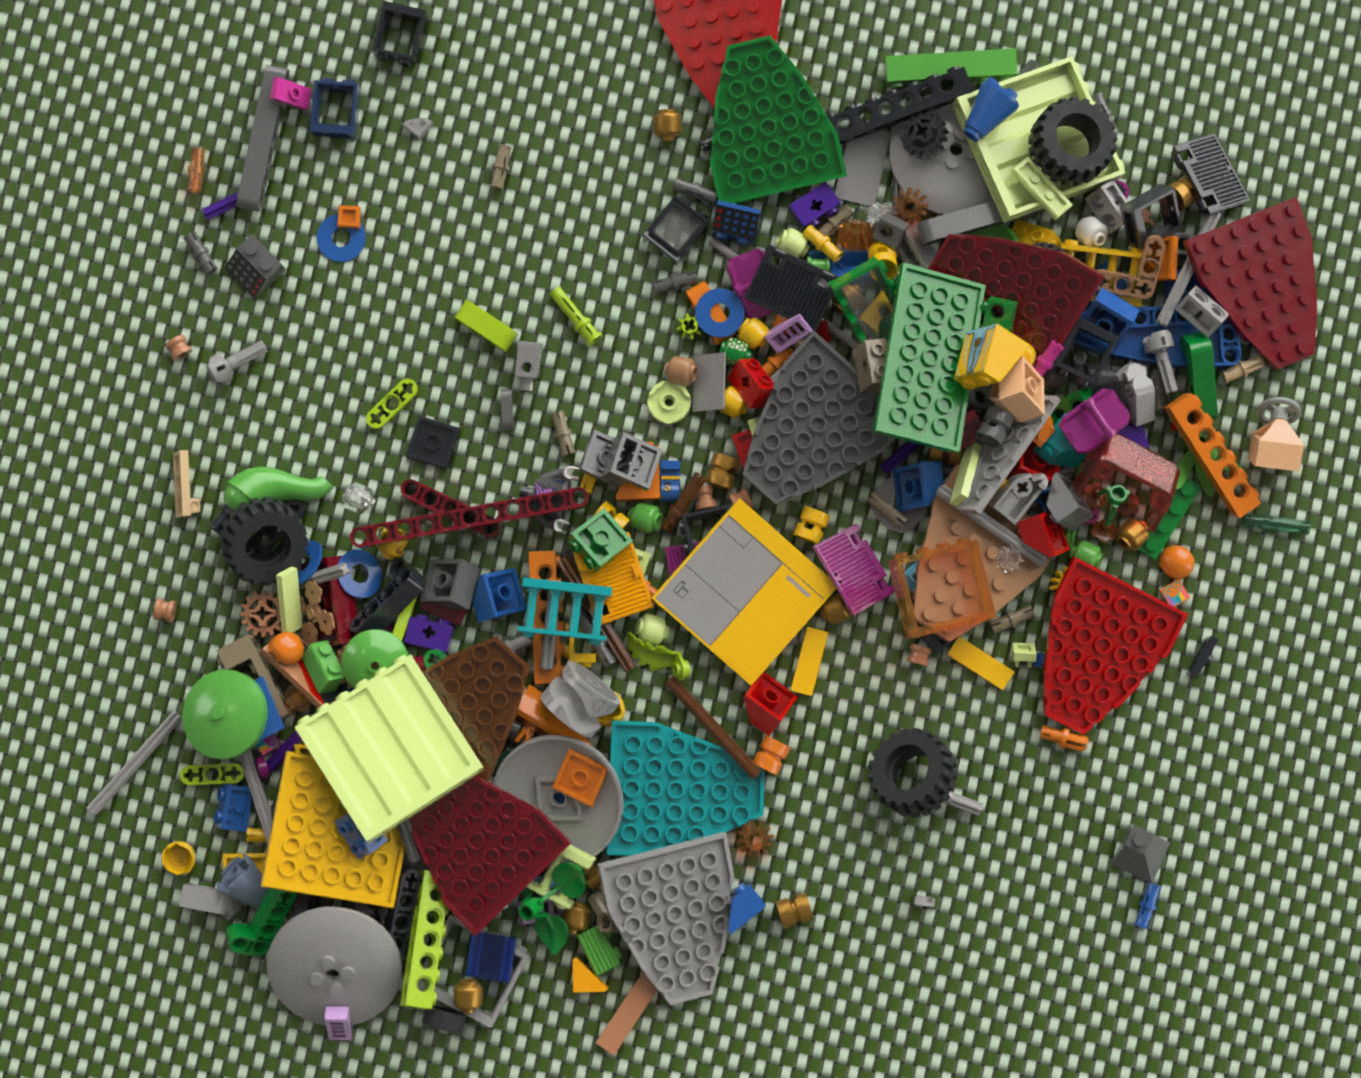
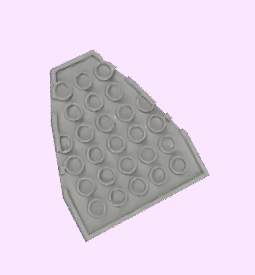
M721 832L597 864L605 908L638 966L667 1003L674 1005L713 994L715 977L718 975L720 968L718 966L721 953H724L729 922L727 917L728 907L732 899L730 896L731 883H734V871L727 834Z

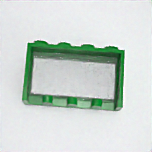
M874 256L839 278L828 282L860 344L865 340L886 338V343H888L896 295L895 291L897 289L893 279H888L885 274L888 272V269L883 260L878 261Z

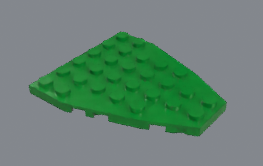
M770 35L728 45L726 49L719 86L716 92L710 157L712 176L717 197L720 201L738 203L847 176L837 131L802 73Z

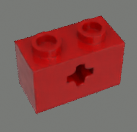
M755 358L739 359L727 378L749 409L764 408L771 391L774 390L772 379L766 374Z

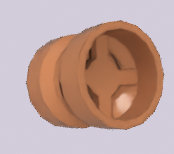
M712 485L702 486L695 496L697 500L694 504L696 511L717 507L716 500L712 498V493L714 492Z

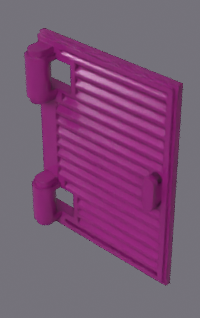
M854 524L813 546L852 616L896 592L894 586L888 587L884 580L887 574L867 540L862 541L857 532L860 531L858 524Z

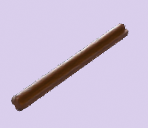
M568 556L558 560L557 564L568 582L583 584L580 574ZM584 595L581 602L593 620V612L588 596ZM611 624L601 625L600 633L602 636H607L606 643L623 670L627 672L633 669L635 663Z
M675 676L669 678L666 686L743 771L751 779L756 778L761 772L759 767Z

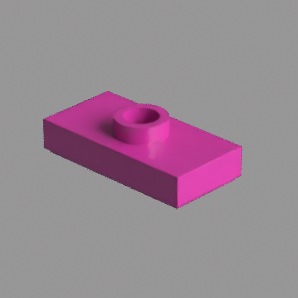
M274 77L270 99L302 110H309L312 89L279 77Z

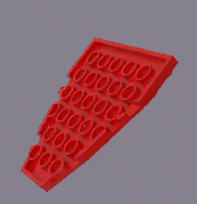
M654 0L657 18L690 78L714 109L727 46L769 35L776 43L778 42L782 0Z
M1072 557L1053 596L1043 665V715L1083 735L1087 733L1095 723L1103 720L1107 713L1114 708H1118L1140 686L1142 679L1148 673L1151 674L1155 670L1154 667L1162 658L1165 659L1170 654L1188 614L1077 557Z

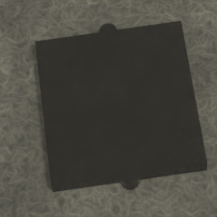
M1153 373L1155 409L1169 416L1164 407L1171 403L1170 393L1165 394L1160 375Z

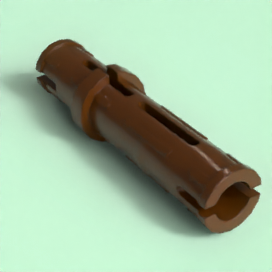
M695 472L693 474V477L675 505H671L670 513L660 525L665 531L668 527V533H673L682 518L681 516L686 514L687 508L704 482H706L707 479L703 475L699 477L700 473Z

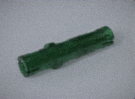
M1249 513L1242 517V527L1258 528L1262 531L1277 530L1309 535L1311 529V522L1305 520Z

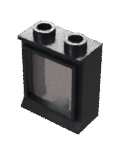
M674 195L672 200L642 235V239L645 242L647 240L656 246L658 252L666 254L673 260V264L677 266L709 227V221L707 220L708 216L702 211L697 210L696 212L690 207L691 203L682 196L678 198Z

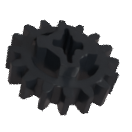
M920 111L919 117L916 118L914 115H911L912 121L904 122L907 127L900 130L904 135L900 137V140L904 143L902 146L905 151L908 150L910 156L916 153L918 159H921L922 155L929 159L930 153L938 155L936 150L938 148L944 149L942 142L948 141L945 136L948 130L945 127V122L943 119L940 120L938 114L932 117L931 112L928 111L926 116H924ZM921 131H923L924 134L926 133V137L928 138L927 140L925 139V137L922 136Z

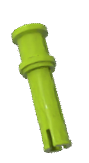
M560 286L555 288L550 293V297L554 299L574 324V331L584 338L587 347L595 344L603 334L597 332L592 326L590 318L584 317Z

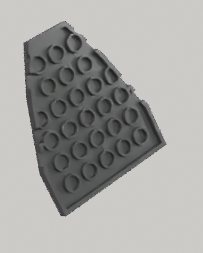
M815 331L784 362L773 386L774 390L771 391L755 427L742 475L771 502L778 504L829 483L879 455L895 439L873 432L879 391L860 393L856 368Z

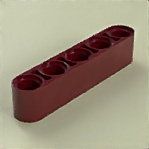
M413 479L404 481L400 488L402 495L406 499L435 513L444 512L446 506L450 503L455 504L457 509L470 507ZM409 485H416L417 492L412 496L407 495V487ZM429 494L437 496V500L433 505L426 504V497ZM486 514V518H487V519H489V520L495 519V518H493V517H491V516H489V515ZM451 516L445 517V518H447V519H449V520H451V521L454 522L453 517H451ZM496 524V530L490 534L485 532V527L470 530L487 538H495L500 534L501 526Z

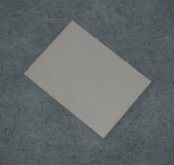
M726 352L694 356L695 365L698 366V375L696 381L693 382L692 412L725 409Z

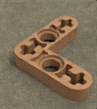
M1151 235L1145 240L1136 275L1106 269L1096 270L1104 275L1106 280H1111V276H1115L1112 280V288L1109 287V282L1103 281L1097 290L1103 287L1115 294L1140 299L1150 298L1155 291L1165 251L1163 239L1158 235ZM1154 241H1157L1160 245V248H1156L1154 252L1155 257L1158 256V259L1151 256L1152 248L1149 244H1154ZM1146 262H1154L1156 268L1153 272L1147 273L1143 270ZM1125 278L1129 281L1126 289L1117 288L1116 283L1119 279ZM1133 280H1135L1136 286H1143L1144 283H1147L1148 288H1150L1141 293L1139 288L1134 287V292H1131Z

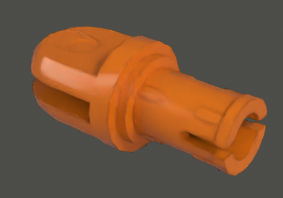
M1043 725L1039 737L1040 739L1059 743L1058 745L1061 749L1066 747L1076 751H1084L1087 749L1086 744L1089 743L1087 736L1070 731L1068 727L1059 730Z

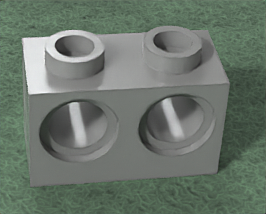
M1114 180L1104 184L1085 198L1098 220L1107 227L1108 235L1124 226L1120 206L1128 201Z
M1195 286L1175 308L1207 338L1229 315L1198 286Z

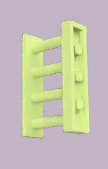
M569 845L550 863L541 883L533 880L527 888L545 896L552 890L548 888L552 881V871L561 863L562 859L568 858L574 861L573 864L577 865L582 871L585 868L590 869L596 858ZM562 891L561 893L556 892L549 897V899L554 901L553 904L561 909H570L575 902L565 896Z

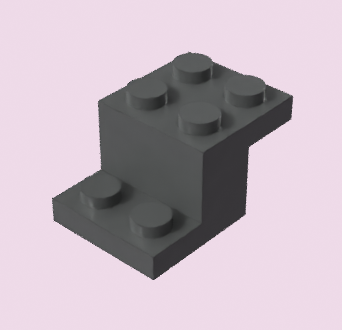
M594 429L591 431L578 471L616 488L627 482L647 491L650 489L663 449L625 432L613 438Z

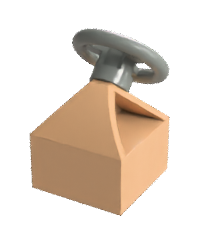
M1021 356L1001 382L977 387L972 390L969 389V400L977 409H988L989 406L996 405L1012 414L1015 418L1014 420L1023 423L1045 415L1044 379ZM975 391L984 394L985 403L977 401Z
M1269 398L1257 407V417L1266 425L1252 433L1248 460L1258 467L1300 472L1304 445L1289 424L1295 422L1300 417L1301 407L1290 398ZM1273 404H1286V405H1289V406H1288V407H1281V406H1275V405H1273ZM1264 409L1270 411V418L1263 414ZM1294 412V414L1288 418V413Z

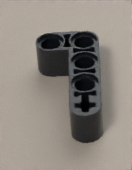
M403 558L396 559L390 566L389 571L393 579L351 621L349 629L355 635L366 630H384L423 591L425 587L423 577L417 569Z
M408 866L401 867L394 908L388 907L384 928L391 937L397 939V947L401 957H407L410 930L421 883L420 873ZM403 895H406V896H407L406 902L403 903V904H400V899H401V897H402ZM402 917L401 924L395 926L397 918Z

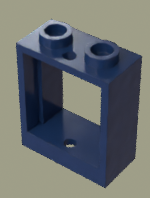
M331 78L314 80L310 132L313 136L356 139L360 101V87L358 83L350 79H343L342 82H336ZM323 91L353 93L350 125L320 123Z

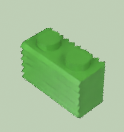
M327 640L310 644L302 657L319 694L336 691L345 678L342 667L338 663L339 660L336 659L337 656L334 655L335 652H333Z
M596 925L577 935L596 976L621 964L619 959L623 957L619 948L612 946L610 939L613 936L611 933L601 932Z

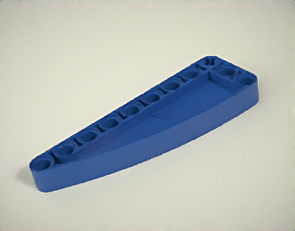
M1163 306L1138 308L1140 310L1138 315L1142 316L1143 324H1137L1134 321L1110 358L1127 362L1132 360L1134 363L1140 362L1145 365L1157 366L1155 354H1145L1143 339L1151 336L1152 333L1168 330L1172 335L1175 345L1167 351L1172 368L1188 369L1187 357L1184 355L1181 347V335L1201 331L1188 320L1180 321L1177 317V310L1174 311L1168 326L1163 327L1156 323L1157 320L1155 318L1156 313H1160ZM1083 311V313H1082V315L1080 316V318H1083V316L1085 315L1086 311ZM1225 319L1209 336L1213 347L1215 369L1230 368L1241 359L1240 335L1230 322ZM1224 330L1232 334L1231 340H1226L1223 337ZM1080 334L1077 335L1072 345L1073 347L1102 356L1106 352L1105 349ZM1225 352L1233 354V362L1225 359Z

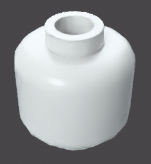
M1089 216L1077 223L1075 236L1085 246L1099 247L1106 241L1108 235L1107 227L1096 217Z

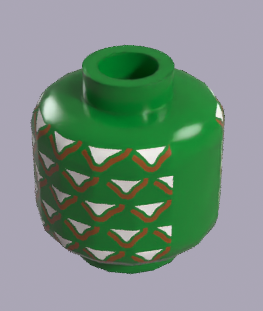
M730 337L727 341L723 340L719 353L726 352V365L734 367L739 359H750L752 351L748 350L749 345L746 342Z

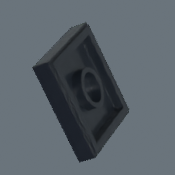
M419 415L406 458L448 470L461 428Z

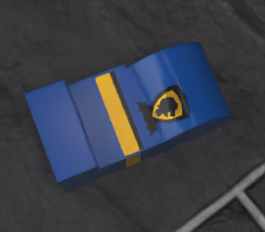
M660 460L661 501L677 502L680 489V461Z

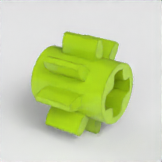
M686 313L684 320L678 318L681 326L677 327L676 331L683 332L682 339L688 336L693 341L695 334L701 336L696 316L692 318ZM691 323H694V330L690 329L689 331H686L685 324L690 325Z

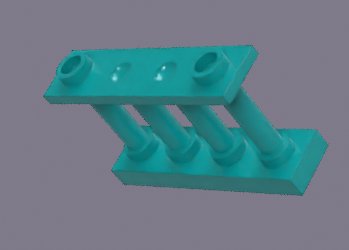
M523 577L522 587L527 588L528 601L525 627H517V632H522L521 636L535 638V634L586 639L588 644L601 645V641L606 642L607 636H601L600 630L603 604L606 601V597L611 598L612 587ZM540 590H548L549 595H551L547 629L533 628L537 593H540ZM562 592L571 593V597H573L569 632L556 630L559 596H562ZM584 595H592L593 600H595L591 634L578 633L581 600L584 598Z

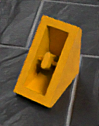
M578 956L573 959V992H605L609 986L596 976Z

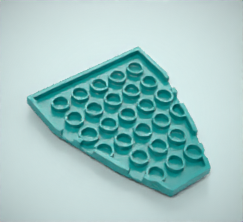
M612 721L610 764L616 772L622 788L623 813L619 828L607 845L606 855L630 856L721 832L726 833L731 829L763 816L765 770L759 768L761 770L760 774L756 778L751 779L721 746L657 722Z

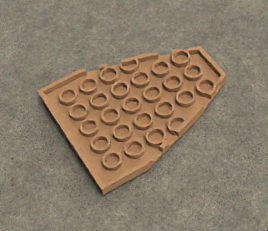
M958 464L954 466L943 483L951 490L954 488L960 467ZM995 492V494H994L993 497L990 499V501L988 502V504H989V503L991 502V500L995 497V495L997 494V492ZM936 495L932 501V512L930 520L927 521V532L925 540L922 542L915 576H917L916 590L913 593L914 606L912 607L911 618L945 642H950L993 616L1042 575L1051 558L1047 556V561L1043 566L1036 565ZM987 504L983 509L984 513L1019 536L1017 533V523L1009 522L990 505ZM1024 513L1023 516L1019 519V521L1029 518L1031 516L1027 513Z

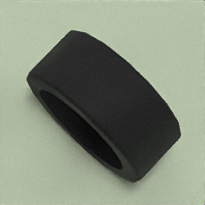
M434 1005L432 1009L424 1011L422 1023L435 1029L462 1033L467 1015L454 1009Z

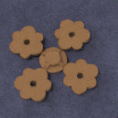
M307 581L305 583V596L310 603L307 607L303 597L300 596L301 612L304 613L306 611L307 617L311 621L303 624V630L301 631V637L308 646L318 642V631L313 623L318 621L320 630L324 631L326 635H331L332 630L335 629L332 613L321 610L320 606L316 604L321 602L320 597L322 596V590L316 581Z

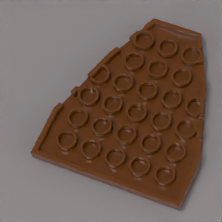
M497 636L451 654L422 672L483 766L484 770L477 774V776L487 781L490 780L517 717L530 665Z

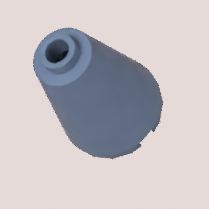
M243 854L244 858L236 857L224 868L220 874L223 876L221 883L217 881V889L221 893L258 910L268 887L260 886L262 880L261 871L251 857Z

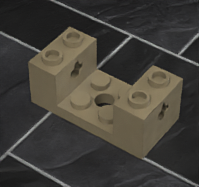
M886 338L865 340L853 349L860 393L880 391L887 349Z
M247 634L216 650L219 655L216 659L222 669L237 671L250 664L255 676H264L282 721L295 715L269 661L260 654L262 647L256 636Z

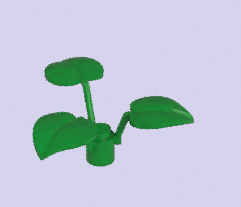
M569 862L561 863L553 869L551 876L558 886L541 899L537 897L530 898L533 890L527 887L519 893V895H526L522 905L519 907L520 917L525 921L536 920L535 931L540 940L549 948L552 955H555L564 947L568 939V927L560 916L555 915L551 917L549 913H542L544 908L543 902L559 889L569 898H578L585 890L583 872L577 865Z

